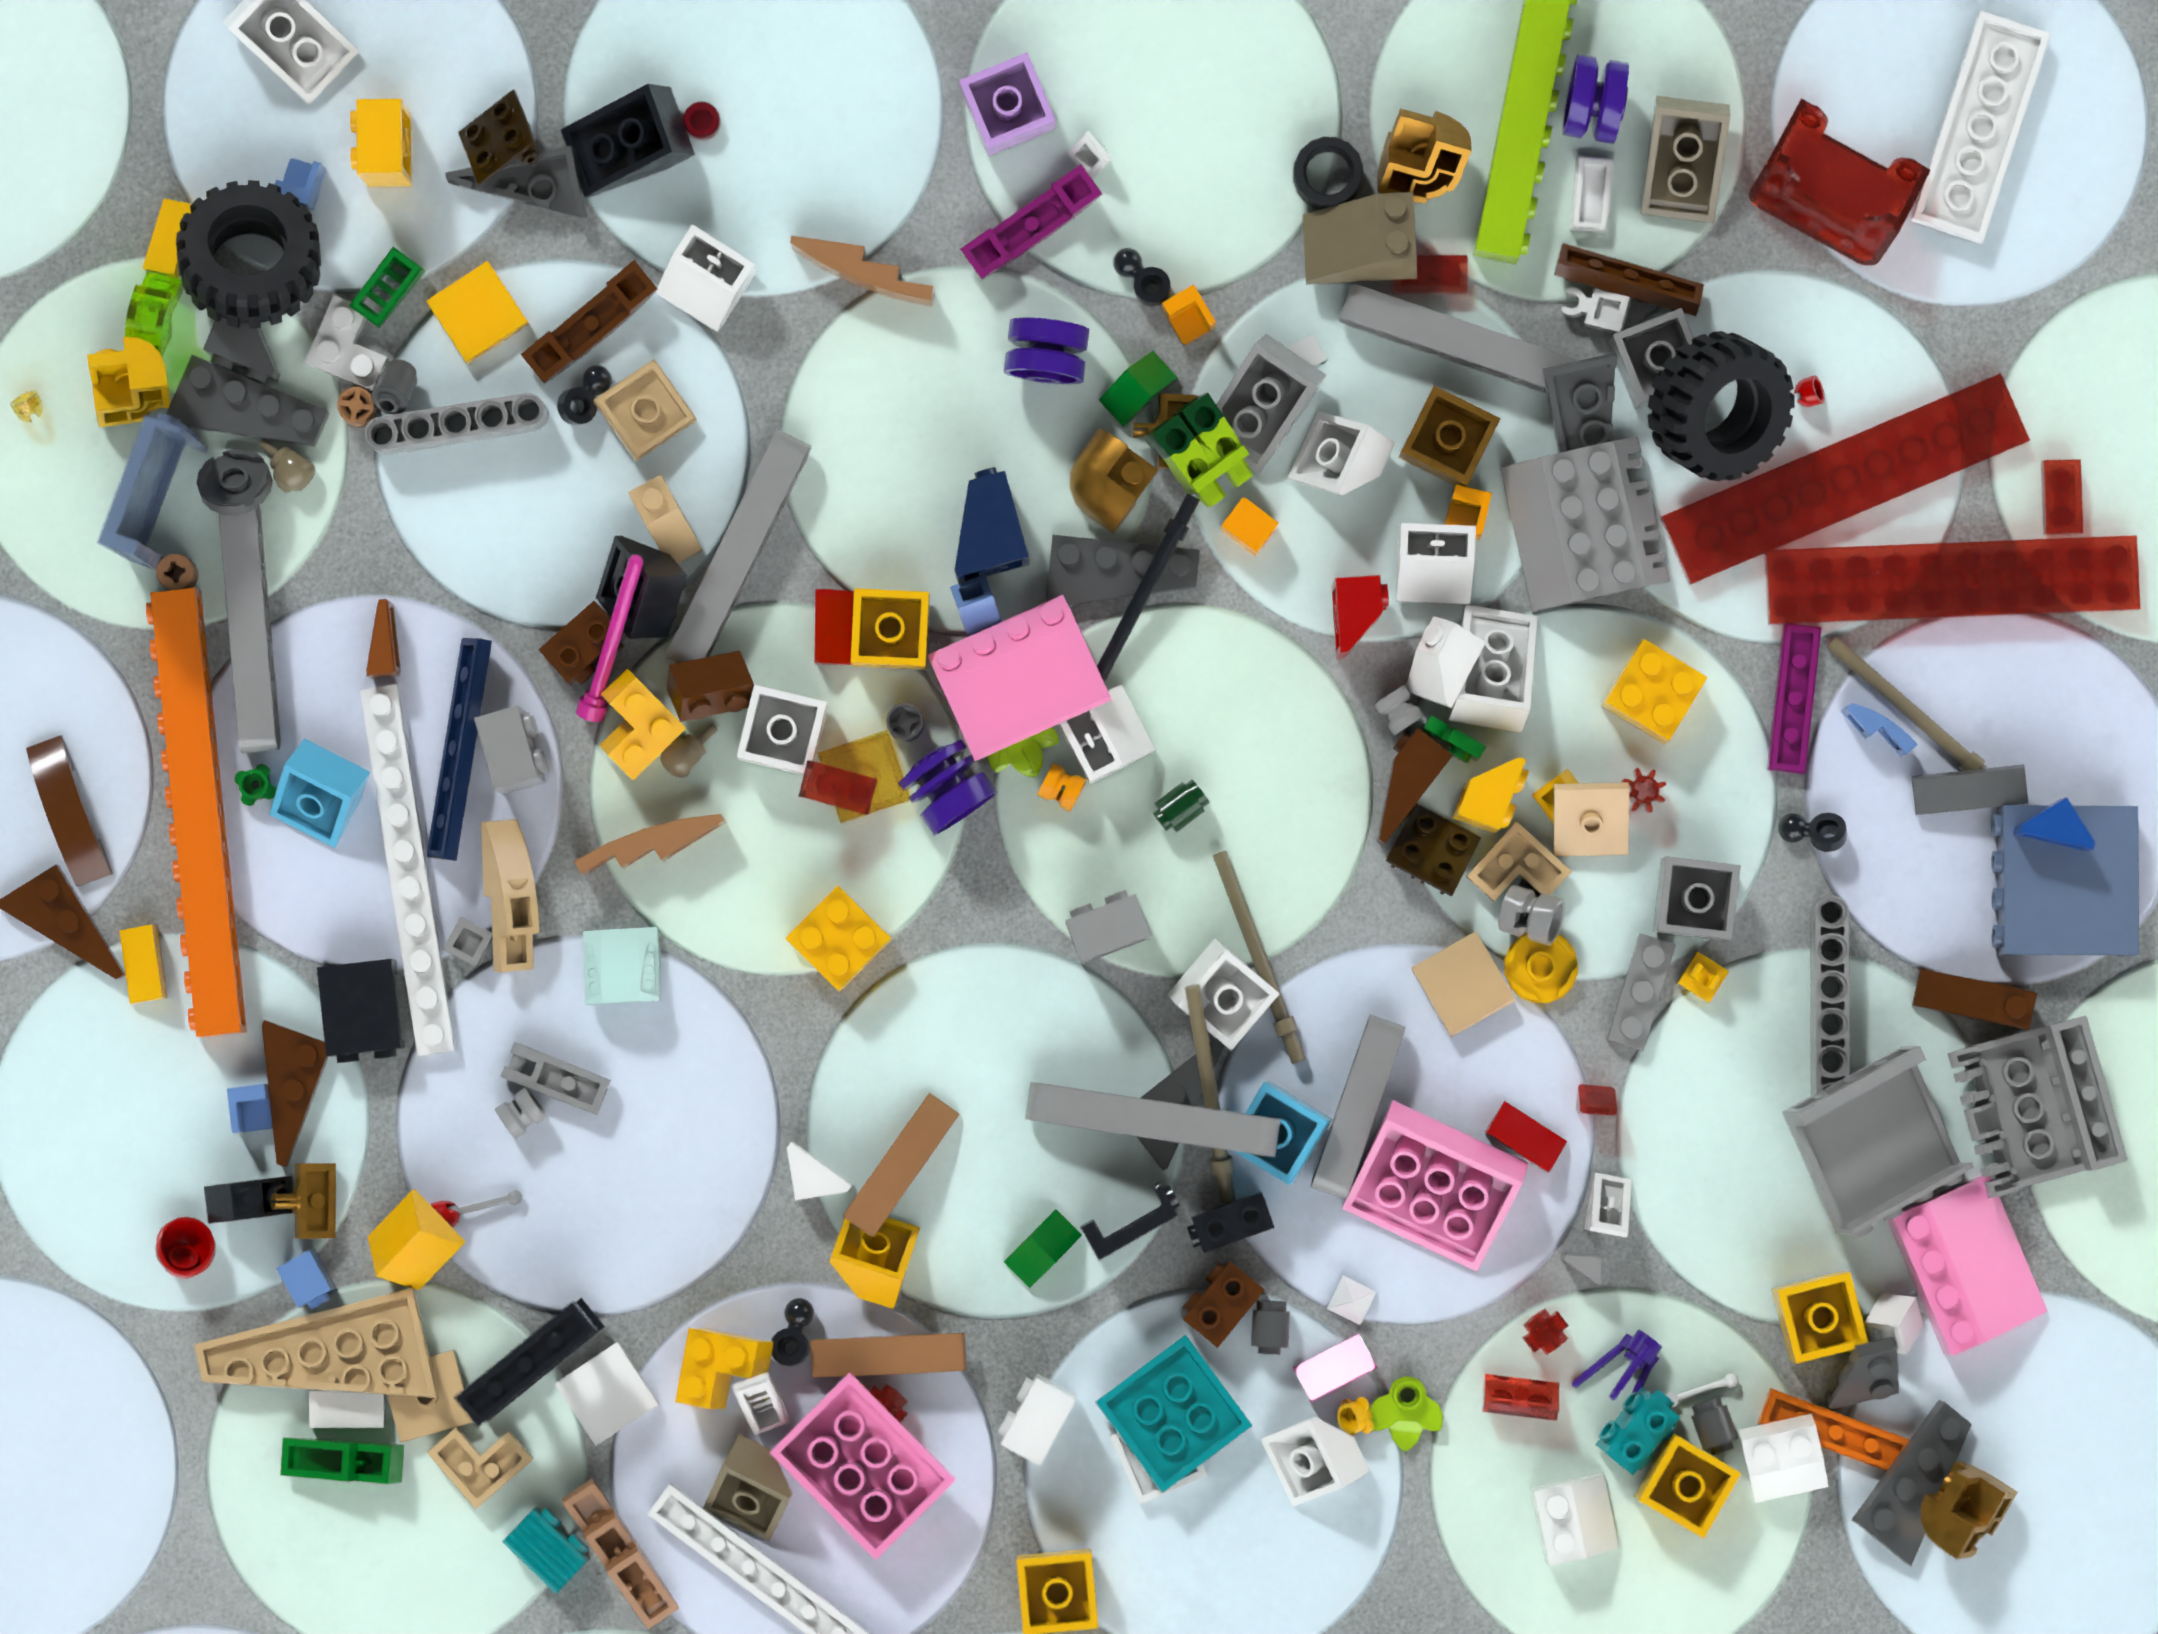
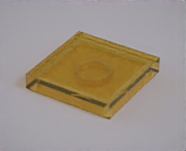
M888 730L817 753L841 824L910 801L908 790L903 791L898 784L903 778V774Z

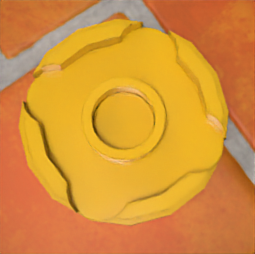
M1527 933L1523 934L1509 946L1504 958V976L1510 989L1520 998L1531 1003H1550L1562 998L1573 987L1578 975L1577 957L1573 946L1559 934L1550 946L1532 941L1528 938Z

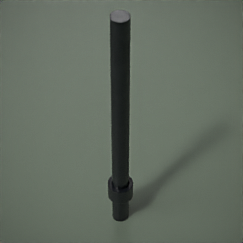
M1188 493L1174 519L1170 518L1163 531L1166 534L1097 665L1104 683L1179 540H1184L1190 529L1187 527V524L1200 499Z

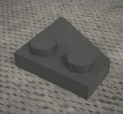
M1893 1337L1855 1346L1849 1356V1362L1841 1368L1837 1375L1839 1385L1835 1391H1827L1825 1394L1829 1410L1873 1399H1885L1890 1395L1899 1393L1897 1347Z

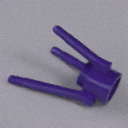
M1639 1329L1633 1337L1626 1333L1619 1344L1572 1382V1386L1574 1388L1580 1386L1626 1349L1627 1351L1623 1356L1631 1363L1609 1397L1611 1400H1615L1637 1368H1640L1642 1371L1632 1393L1638 1392L1641 1387H1644L1652 1368L1660 1359L1657 1357V1354L1662 1349V1346Z

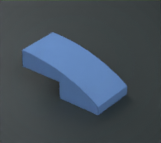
M1854 703L1847 705L1841 710L1865 739L1878 731L1900 757L1907 755L1918 745L1903 729L1876 711Z

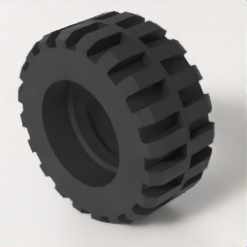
M248 180V185H238L237 181L226 183L227 188L220 191L218 187L206 191L207 198L204 201L201 198H197L190 205L191 214L186 213L183 215L180 221V231L176 236L179 275L181 276L182 286L186 294L191 295L192 303L199 310H204L207 307V314L211 319L219 322L222 318L227 319L228 326L236 328L240 327V323H248L250 329L261 328V323L270 321L271 325L282 322V315L286 313L290 317L300 311V301L308 303L313 296V287L318 285L320 279L321 255L317 225L312 222V214L304 205L299 207V198L291 192L283 195L281 194L280 186L268 183L267 187L260 186V182L257 180ZM242 234L266 236L277 242L284 250V255L274 267L255 275L232 273L221 267L214 260L216 251L224 242Z
M1716 331L1710 333L1709 336L1705 334L1692 339L1691 345L1684 343L1676 349L1677 354L1674 358H1667L1662 365L1664 370L1660 377H1655L1652 387L1655 388L1654 394L1649 395L1648 408L1652 410V413L1648 414L1649 428L1653 430L1652 438L1656 446L1661 448L1662 453L1701 478L1705 477L1710 481L1720 482L1725 479L1728 481L1739 479L1742 477V472L1748 475L1759 469V463L1768 462L1774 456L1772 451L1777 445L1781 446L1786 438L1783 436L1786 427L1790 428L1793 416L1790 415V409L1795 408V395L1790 393L1794 389L1791 376L1787 374L1786 366L1780 359L1775 357V354L1741 335L1732 332L1727 334L1724 331ZM1736 381L1737 395L1731 412L1719 426L1706 432L1705 419L1711 401L1723 387Z

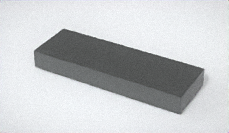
M2024 764L1912 776L1916 815L2028 804Z

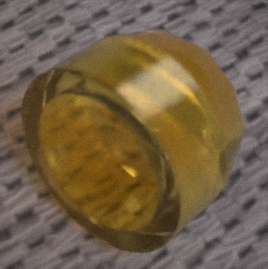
M35 390L18 396L10 403L15 415L24 422H32L30 415L35 413L39 418L43 412L42 400Z

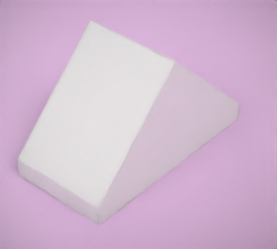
M791 1142L788 1145L787 1153L795 1200L850 1191L853 1187V1184L796 1143Z
M1595 1172L1585 1230L1627 1238L1632 1179Z

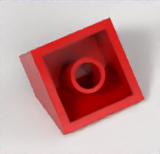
M1380 575L1335 578L1331 588L1336 659H1344L1377 622L1383 610H1386V606H1389L1388 585L1381 584Z

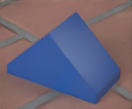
M2067 797L2057 800L2015 826L2013 832L2014 835L2082 851L2094 850L2095 846L2094 839Z

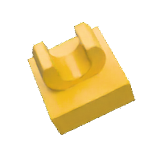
M1697 951L1680 976L1677 984L1705 1002L1710 1003L1729 971Z

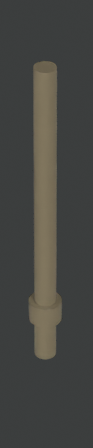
M1838 637L1828 645L1827 649L1961 764L1959 768L1962 771L1987 768L1984 765V759L1976 752L1970 753Z
M1227 851L1213 855L1257 974L1280 993ZM1280 993L1270 1005L1276 1021L1273 1023V1027L1277 1037H1282L1290 1061L1294 1064L1306 1058L1295 1032L1299 1029L1294 1016H1289Z
M1189 985L1185 987L1204 1105L1205 1108L1220 1110L1200 985ZM1212 1148L1213 1158L1210 1159L1212 1175L1217 1177L1221 1203H1231L1235 1201L1231 1173L1234 1172L1232 1156L1228 1155L1227 1150Z

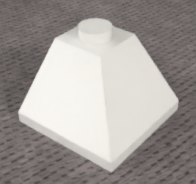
M1317 411L1287 478L1308 486L1344 495L1381 475L1395 442L1369 425Z
M1433 616L1430 624L1425 628L1422 639L1416 649L1406 688L1411 695L1452 708L1486 642L1455 622Z
M1317 1417L1302 1421L1260 1439L1293 1507L1344 1488L1370 1472L1354 1437Z

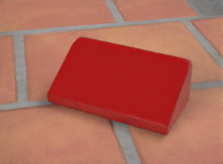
M815 589L814 662L816 665H852L851 646L854 591Z
M1506 1101L1502 1103L1484 1131L1547 1173L1551 1171L1567 1143L1565 1139Z

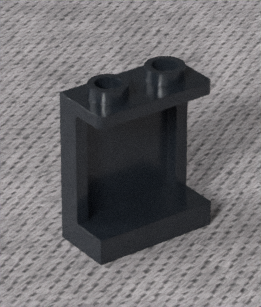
M395 959L317 967L326 1057L336 1056L337 1063L360 1061L359 1054L374 1052V1059L397 1056L396 1049L405 1048V1041H402L395 981V975L398 972Z
M1159 1182L1153 1184L1152 1187L1160 1199L1161 1205L1105 1238L1094 1219L1080 1226L1098 1260L1105 1258L1178 1216L1174 1208L1180 1206V1203L1169 1185L1162 1188Z

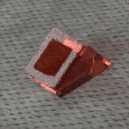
M1579 1085L1577 1088L1576 1111L1582 1114L1615 1116L1617 1114L1615 1089L1607 1086Z

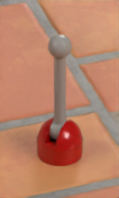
M512 1190L507 1196L460 1208L451 1201H438L431 1203V1206L453 1228L463 1214L506 1203L517 1205L522 1200V1194L518 1190Z

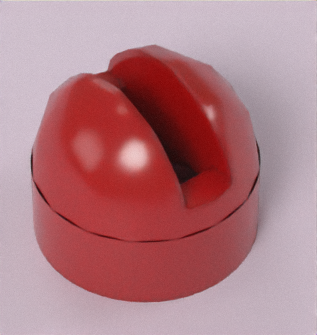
M1816 375L1804 378L1796 384L1794 394L1800 392L1802 398L1796 400L1800 405L1813 407L1824 403L1823 386Z

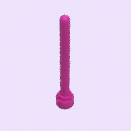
M637 554L632 555L628 560L591 688L585 692L584 696L579 698L576 708V714L579 717L591 722L604 721L608 709V704L601 693L606 689L643 566V559Z

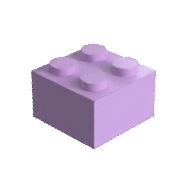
M1028 52L959 80L961 94L988 157L1056 129V119Z

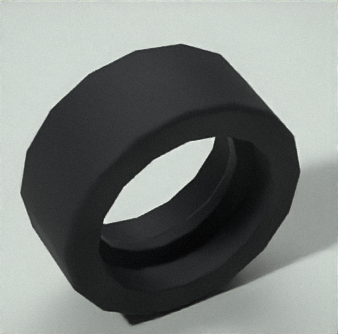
M1321 137L1310 141L1300 150L1293 167V183L1297 194L1308 205L1320 210L1351 201L1356 196L1363 180V163L1359 153L1349 142L1338 137ZM1323 152H1333L1340 155L1347 162L1350 170L1347 185L1340 192L1332 195L1321 194L1315 191L1309 185L1306 177V170L1310 160Z

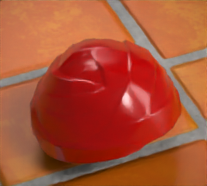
M190 1217L176 1218L165 1224L158 1233L155 1245L156 1257L166 1272L177 1278L189 1279L201 1274L211 1265L215 1257V1240L210 1229L200 1220Z

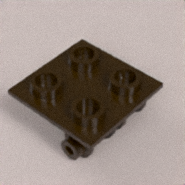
M514 89L458 132L479 186L516 158L526 165H533L538 161L540 155L539 148L535 145L536 141Z
M1416 803L1398 839L1389 852L1386 862L1390 863L1393 869L1397 867L1410 874V878L1414 879L1416 877L1421 880L1420 883H1427L1440 890V894L1446 893L1452 897L1481 837Z

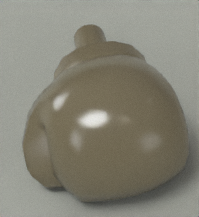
M266 439L260 441L259 446L273 457L270 467L274 470L273 478L281 490L287 493L292 490L301 491L310 483L315 474V467L312 462L288 447L277 450Z
M710 724L696 738L690 733L685 737L678 736L661 753L660 761L664 768L675 777H686L692 767L706 753L702 744L718 731L717 727L714 724Z

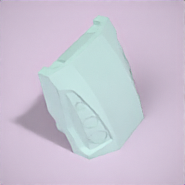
M658 927L583 931L585 1005L661 1001Z

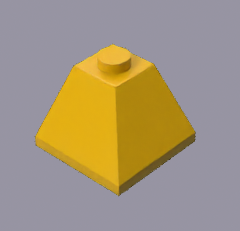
M887 1217L876 1235L871 1237L845 1218L829 1262L858 1298L894 1309L920 1227Z

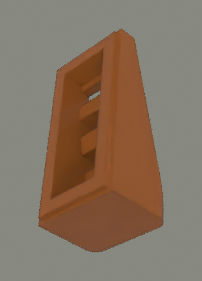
M379 599L366 668V676L371 679L400 676L401 673L394 604L387 599Z

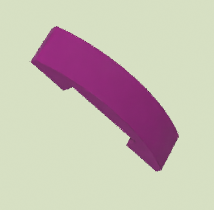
M1080 164L1054 182L1046 192L995 228H989L960 250L981 280H983L1051 236L1103 194L1082 164Z

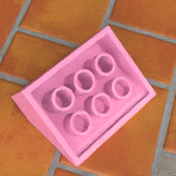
M1064 595L927 655L975 761L1111 701L1109 692Z
M1392 1100L1356 1175L1347 1199L1343 1203L1342 1209L1472 1270L1478 1271L1523 1184L1528 1163Z
M1979 1176L1938 1193L1924 1202L1902 1208L1904 1212L1901 1215L1887 1220L1942 1352L1949 1356L1987 1342L2048 1312L2000 1197L1988 1198L1984 1182L1992 1180L1991 1176L1983 1178Z
M851 1372L769 1452L875 1560L956 1480Z

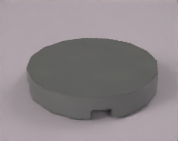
M231 449L222 452L223 456L216 459L213 456L207 460L198 472L196 484L202 502L210 510L223 515L242 514L262 504L270 494L273 482L268 465L259 454L246 449Z

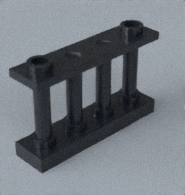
M580 1298L577 1302L572 1301L454 1398L475 1425L479 1427L485 1421L488 1422L605 1326L583 1298Z

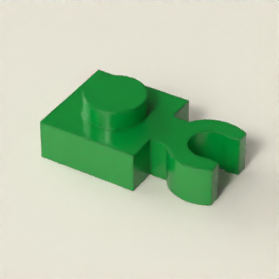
M1432 715L1422 729L1433 737L1445 742L1444 744L1451 747L1449 752L1455 758L1465 763H1468L1470 759L1477 762L1487 747L1456 728L1453 729Z

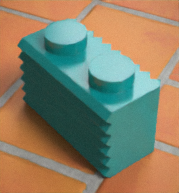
M536 1506L502 1542L557 1594L590 1559L585 1553L589 1548L575 1534L572 1533L568 1537L558 1527L562 1522L551 1510L545 1507L541 1511Z

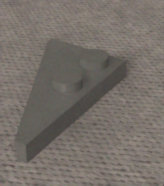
M572 146L540 152L538 161L533 165H526L516 158L481 186L476 181L472 167L445 173L446 180L451 185L579 218L587 217Z
M1217 1038L1209 1043L1213 1068H1215L1225 1046ZM1196 1054L1140 1098L1197 1106L1202 1096V1087ZM1136 1136L1163 1171L1166 1170L1179 1143Z

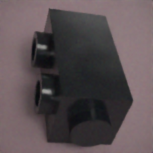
M1262 1192L1191 1216L1193 1225L1187 1226L1193 1247L1201 1246L1204 1253L1275 1228Z

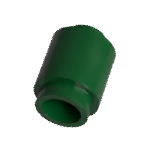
M1192 779L1186 784L1181 782L1156 801L1154 804L1158 810L1153 815L1165 831L1172 827L1177 833L1205 812L1203 808L1210 802Z

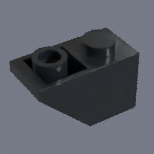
M291 1176L204 1186L208 1224L293 1213V1209L273 1210L271 1208V1203L285 1202V1200H271L273 1193L293 1194Z

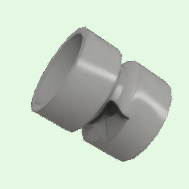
M1512 885L1507 891L1500 909L1499 930L1519 937L1527 933L1530 940L1550 946L1560 931L1564 917L1565 901L1547 894H1541L1539 897H1536L1533 890Z

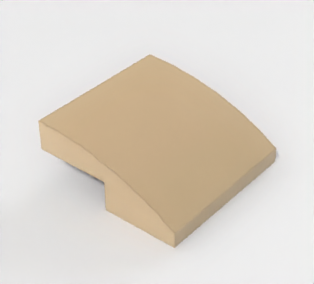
M1476 931L1411 967L1413 974L1450 1037L1515 1001L1502 974Z

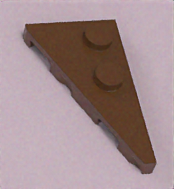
M54 865L0 899L1 910L116 980L126 976L119 961L59 865Z
M263 1020L262 1033L276 1163L280 1166L288 1167L328 1057H326L325 1041Z

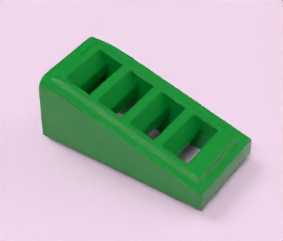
M392 247L349 306L380 328L426 271L395 247ZM396 263L409 272L406 278L392 270ZM388 275L398 282L400 286L395 290L382 279ZM377 286L392 296L388 302L373 292ZM367 297L383 308L379 314L363 303Z

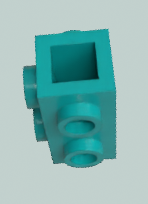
M1641 1387L1638 1392H1633L1628 1396L1622 1407L1624 1410L1615 1421L1608 1422L1602 1428L1599 1434L1600 1439L1595 1445L1630 1474L1634 1475L1637 1470H1642L1648 1465L1653 1456L1652 1452L1661 1441L1667 1440L1675 1431L1676 1422L1680 1418L1671 1410L1675 1403L1658 1389L1652 1394Z

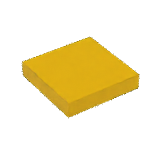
M488 261L426 300L467 364L529 325V322Z

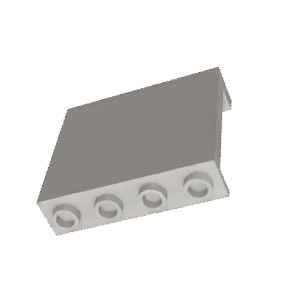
M1902 1046L1782 1112L1836 1234H1849L1853 1238L1863 1236L1874 1229L1872 1224L1881 1219L1887 1221L1898 1217L1904 1212L1902 1209L1904 1206L1910 1203L1918 1204L1930 1199L1933 1196V1190L1940 1186L1949 1187L1963 1180V1173L1974 1168L1970 1162H1960L1917 1066V1064L1926 1060L1920 1046Z

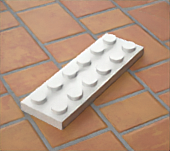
M1984 11L1978 13L1911 221L1979 244L1984 241L2051 33Z

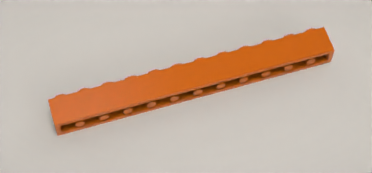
M196 588L151 592V602L146 603V616L148 624L154 626L155 639H150V654L152 661H157L159 676H154L153 685L156 698H161L162 713L157 714V724L160 735H165L166 749L161 750V762L163 771L169 772L170 786L165 787V800L167 808L173 809L174 823L169 824V838L171 845H176L178 860H173L172 868L175 882H180L182 896L177 897L176 908L178 918L180 920L184 919L185 934L180 935V946L183 957L188 956L189 971L184 972L185 990L187 994L192 993L193 1008L188 1009V1023L190 1030H195L196 1037L203 1038L247 1033L202 594Z

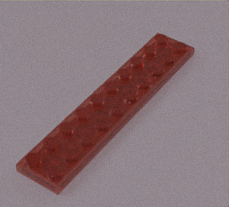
M2000 373L1661 516L1660 519L1690 586L2028 443L2030 438Z
M2137 535L1766 550L1764 552L1768 625L2138 611L2141 609Z

